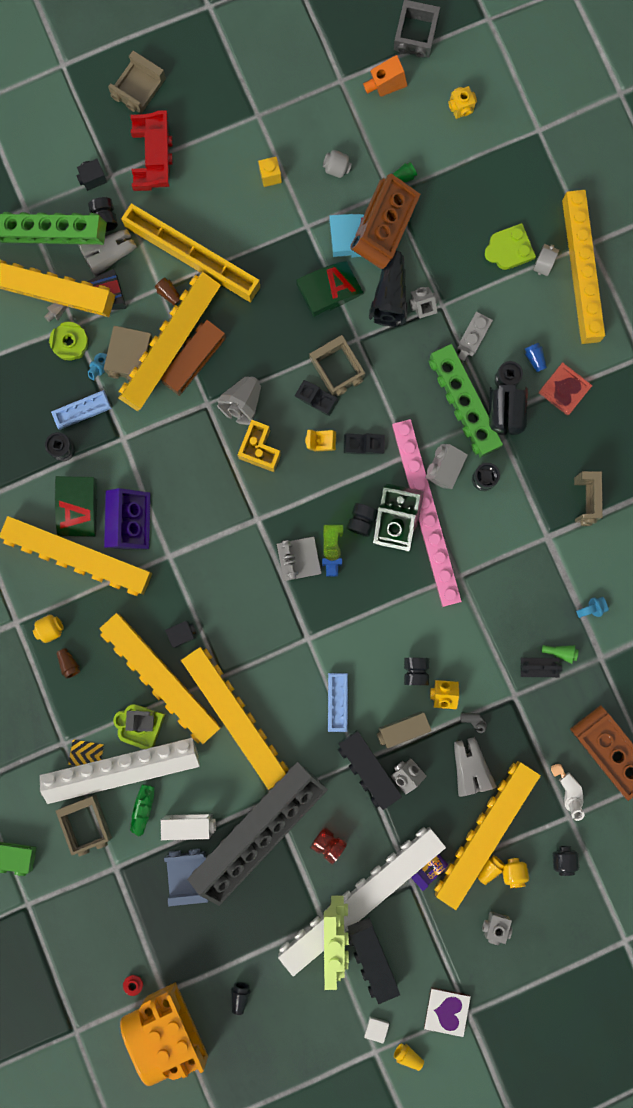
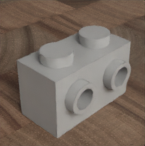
M440 444L435 451L432 464L427 469L425 478L441 488L453 489L468 454L451 444Z

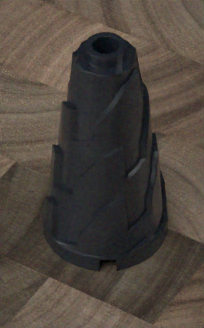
M396 250L393 258L382 269L374 301H372L369 310V319L371 320L374 317V323L382 326L395 327L399 321H401V326L405 324L407 319L406 269H404V256L400 251Z

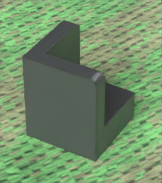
M127 711L125 730L153 731L155 712Z

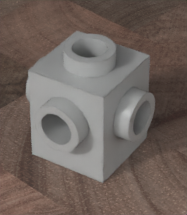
M420 287L411 292L410 307L412 311L415 310L419 318L437 313L436 304L438 299L436 293H432L429 287Z
M412 759L405 763L404 761L398 763L394 767L396 771L391 775V778L405 794L418 787L427 777Z
M490 911L488 920H484L482 932H484L488 942L495 945H500V943L506 944L507 939H510L512 935V927H510L512 920L509 916Z

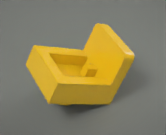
M307 430L305 438L307 449L315 452L336 450V431Z

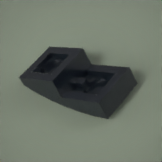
M303 380L295 394L296 398L328 416L331 415L339 401L337 397L321 390L320 387L306 380Z
M369 433L365 435L344 434V453L384 454L385 435Z

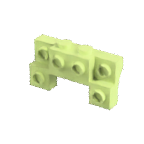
M331 896V905L324 911L325 990H337V981L345 978L344 972L348 970L349 951H345V945H349L348 932H344V916H348V904H344V896Z

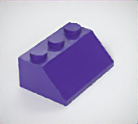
M121 488L106 490L104 548L149 549L150 492Z

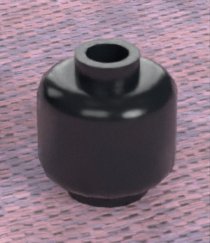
M559 846V850L553 852L554 870L559 872L560 876L575 875V872L579 870L578 852L571 850V846Z

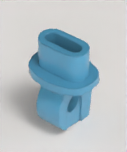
M97 354L94 361L90 363V369L88 370V377L95 380L98 375L101 376L105 372L104 365L107 354Z
M594 597L590 599L589 606L576 612L579 618L589 614L601 617L604 612L609 611L604 597L598 599Z

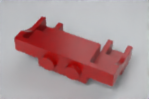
M167 110L131 115L132 137H145L146 168L131 169L133 191H152L153 187H170L169 172L170 165H173V154L170 153V147H173L172 135L168 133Z

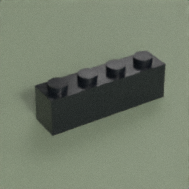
M358 730L338 743L340 748L337 750L343 759L346 757L351 762L349 768L354 775L359 774L362 779L359 783L365 792L368 790L371 792L373 797L370 799L376 808L381 807L384 810L402 798Z
M370 917L347 926L350 947L354 946L356 952H353L357 964L361 963L363 966L361 973L364 981L368 980L370 983L368 990L371 998L375 997L378 1004L400 996L397 983Z

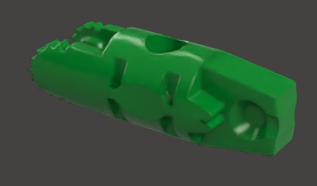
M142 784L135 800L130 831L138 837L144 834L146 824L149 821L155 789L151 785Z

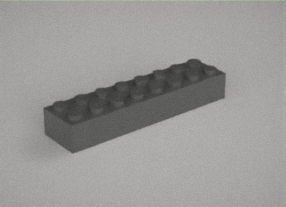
M297 762L275 784L273 789L262 797L257 806L248 812L241 823L236 825L233 831L220 842L219 846L206 857V860L192 872V875L187 880L201 897L220 906L328 789L314 774Z

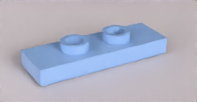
M103 390L51 411L57 428L61 430L112 408Z
M328 673V732H347L348 673Z

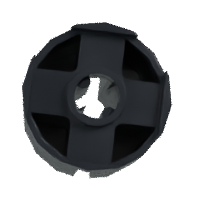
M499 385V389L493 390L490 387L489 426L491 430L495 431L498 435H506L509 398L510 435H518L524 432L527 427L528 388L525 387V390H520L516 388V385Z

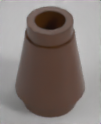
M164 277L155 285L156 293L173 306L181 301L179 299L180 295L171 280H167Z
M67 648L56 653L61 673L65 675L66 679L80 673L79 664L68 652Z

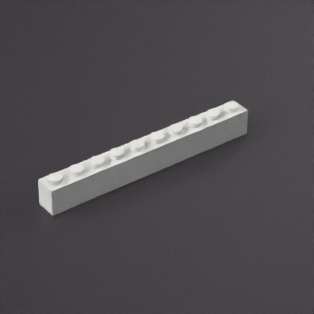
M430 827L420 829L415 834L417 837L414 840L406 841L400 847L401 851L397 854L392 853L389 855L382 867L376 866L370 872V877L366 880L362 878L356 883L355 886L357 888L351 893L347 891L342 895L344 896V904H348V916H344V932L348 931L347 926L359 922L446 848ZM324 915L321 918L317 916L310 922L311 926L306 931L304 929L300 930L294 936L295 940L290 944L286 942L280 947L278 959L292 976H295L324 951Z

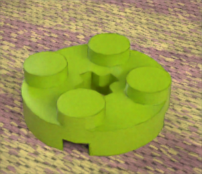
M63 322L56 329L52 330L49 343L53 352L59 358L75 360L82 358L87 350L88 337L84 329L78 324ZM68 337H71L74 342L67 346L64 340H68Z

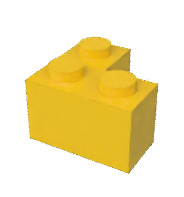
M251 420L238 452V458L275 472L281 452L265 445L270 433V427Z

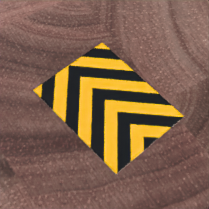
M72 740L68 765L79 766L101 760L104 744Z

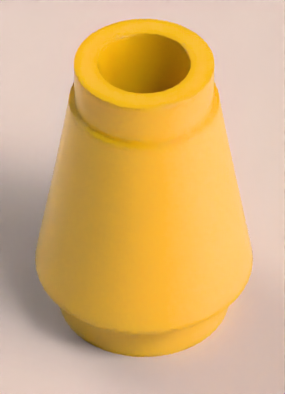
M495 855L491 858L489 857L477 876L478 880L487 885L503 872L504 863Z
M401 1043L397 1046L394 1052V1058L397 1063L420 1071L424 1065V1060L407 1044Z

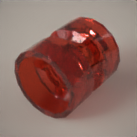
M324 827L310 848L317 854L322 853L323 858L333 865L346 848L347 843L339 837L334 838V833Z

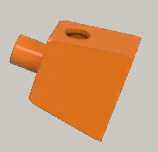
M396 55L371 69L372 79L363 83L367 94L377 90L380 97L407 87L405 72L398 56Z

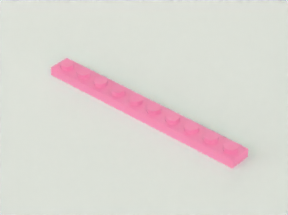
M411 419L394 423L392 428L409 488L424 491L418 521L442 607L460 603L462 601L429 483L425 478L426 472Z

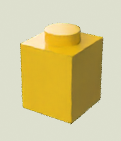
M277 157L258 161L264 187L282 183Z

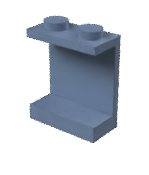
M200 849L188 850L189 853L182 854L181 851H171L169 855L165 856L164 862H167L170 894L168 906L206 903L209 901L201 897L187 880L192 875V872L206 860L205 851L200 852Z

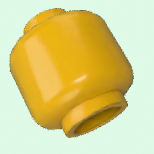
M47 615L35 622L33 634L37 640L49 643L61 636L64 629L63 624L57 616Z
M519 858L508 859V863L504 864L502 869L504 883L510 885V888L525 887V883L529 882L527 864L520 862Z

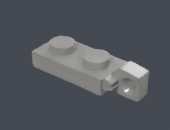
M478 312L472 318L457 348L461 351L458 357L462 364L468 355L472 357L476 353L493 321Z

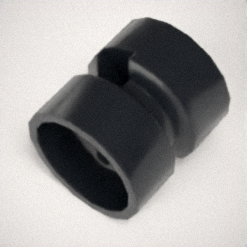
M100 197L88 203L90 213L99 214L107 222L106 232L114 230L118 226L116 215L112 213L114 207L111 198Z
M514 361L503 363L495 374L496 386L498 388L499 385L517 386L522 379L523 370Z
M55 432L49 435L45 441L46 451L58 461L70 460L75 453L74 443L63 433Z
M492 463L481 464L472 475L474 487L484 492L491 490L500 479L499 469Z
M355 503L352 511L354 517L349 520L346 529L369 537L373 528L371 522H375L378 510L367 505Z
M404 658V669L408 670L404 674V685H429V674L426 673L429 669V658Z

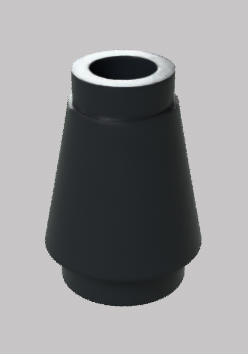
M237 982L231 988L232 1013L235 1015L244 1014L251 993L250 986L246 983Z

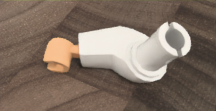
M561 764L551 766L554 777L561 775L559 781L565 789L564 804L566 809L571 812L574 820H582L585 814L582 810L583 791L581 785L569 772L565 774Z

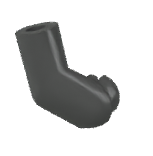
M461 713V722L471 723L478 733L486 731L487 724L480 714Z

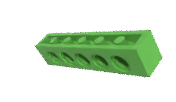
M3 212V214H0V242L104 245L107 222L96 213H90L89 215L54 213V215H48L39 212L37 215L26 212H21L20 214Z
M450 344L431 353L429 365L433 371L436 370L439 376L437 377L438 383L441 388H445L447 401L449 404H453L455 408L454 414L458 421L461 420L465 436L467 438L470 437L473 443L471 448L475 455L478 454L481 458L500 449L503 444L498 434L491 430L489 416L453 345ZM449 365L452 371L445 372L442 366ZM454 381L458 382L460 388L454 389L451 383ZM459 399H467L469 405H461ZM475 415L477 422H470L468 416ZM479 431L484 432L486 439H479L476 433Z

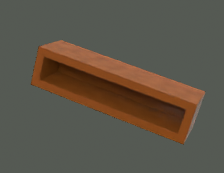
M208 320L197 327V333L193 338L187 339L184 349L181 352H177L172 360V364L166 369L160 379L164 385L179 396L226 339L225 333Z

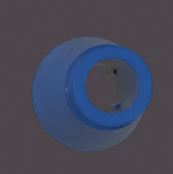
M539 343L525 348V355L536 372L547 368L543 347H540Z

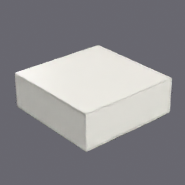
M370 1016L364 1038L384 1044L389 1022Z

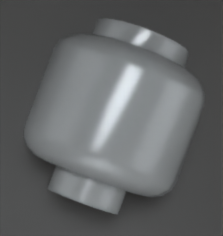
M332 150L330 153L327 152L323 162L325 172L337 178H342L345 173L348 174L352 165L349 162V156L337 150Z

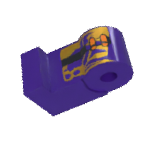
M438 854L411 878L424 891L447 868L448 863Z

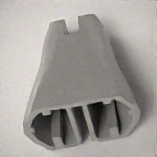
M128 229L105 236L104 245L78 244L95 277L137 248L134 240H129L131 235Z
M475 737L467 739L468 749L470 750L468 754L465 752L462 740L454 742L459 797L497 788Z

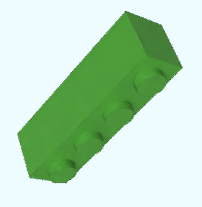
M0 842V873L13 871L14 875L26 876V874L33 871L36 847Z

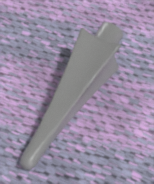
M53 303L47 307L49 312L44 318L48 322L53 318L58 321L67 306Z

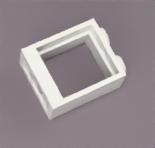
M212 814L166 815L161 819V840L210 839L214 831H216V819H213Z

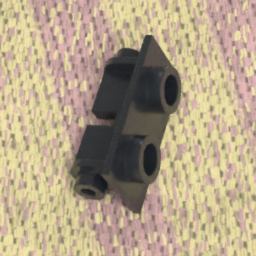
M521 658V677L560 678L562 665L559 658Z

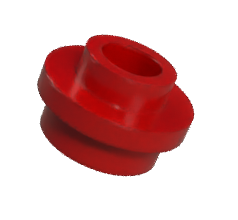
M130 975L123 982V989L130 996L138 995L143 988V981L137 975ZM135 983L136 988L131 989L129 984Z

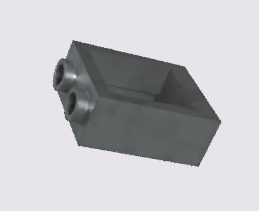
M404 0L394 41V50L401 54L409 53L420 58H429L440 7ZM405 17L432 23L427 43L401 38Z

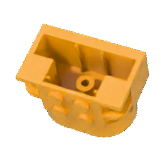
M176 982L148 995L139 1009L121 1018L120 1028L125 1046L140 1079L145 1085L153 1086L167 1078L175 1080L182 1077L184 1079L188 1077L189 1073L197 1069L200 1073L204 1072L208 1054Z

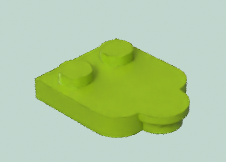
M522 223L494 233L489 241V246L485 249V258L489 262L496 263L499 268L504 270L535 260L536 258Z
M133 704L128 706L125 711L117 712L113 722L115 727L118 728V737L121 741L141 749H148L155 746L165 714ZM127 711L155 712L153 731H126Z

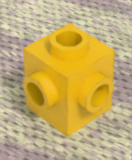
M469 86L456 88L451 92L450 101H448L449 108L454 113L456 119L473 113L477 103L476 95L474 92H471Z
M435 680L434 688L430 689V700H433L434 708L457 709L459 682Z

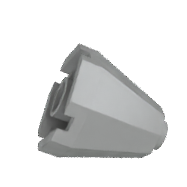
M252 376L244 377L220 396L217 407L226 417L230 419L232 416L238 418L235 422L250 425L251 420H254L261 385L259 380Z

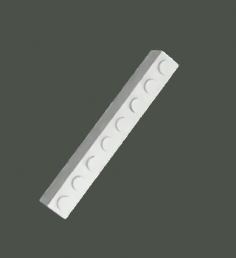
M193 738L42 774L40 775V792L46 803L50 804L200 767L198 751Z

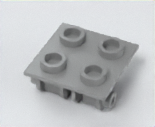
M314 537L294 541L287 540L277 544L284 581L321 574Z

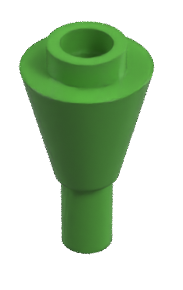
M543 645L542 653L552 654L571 664L573 660L577 661L579 650L575 649V645L556 647Z

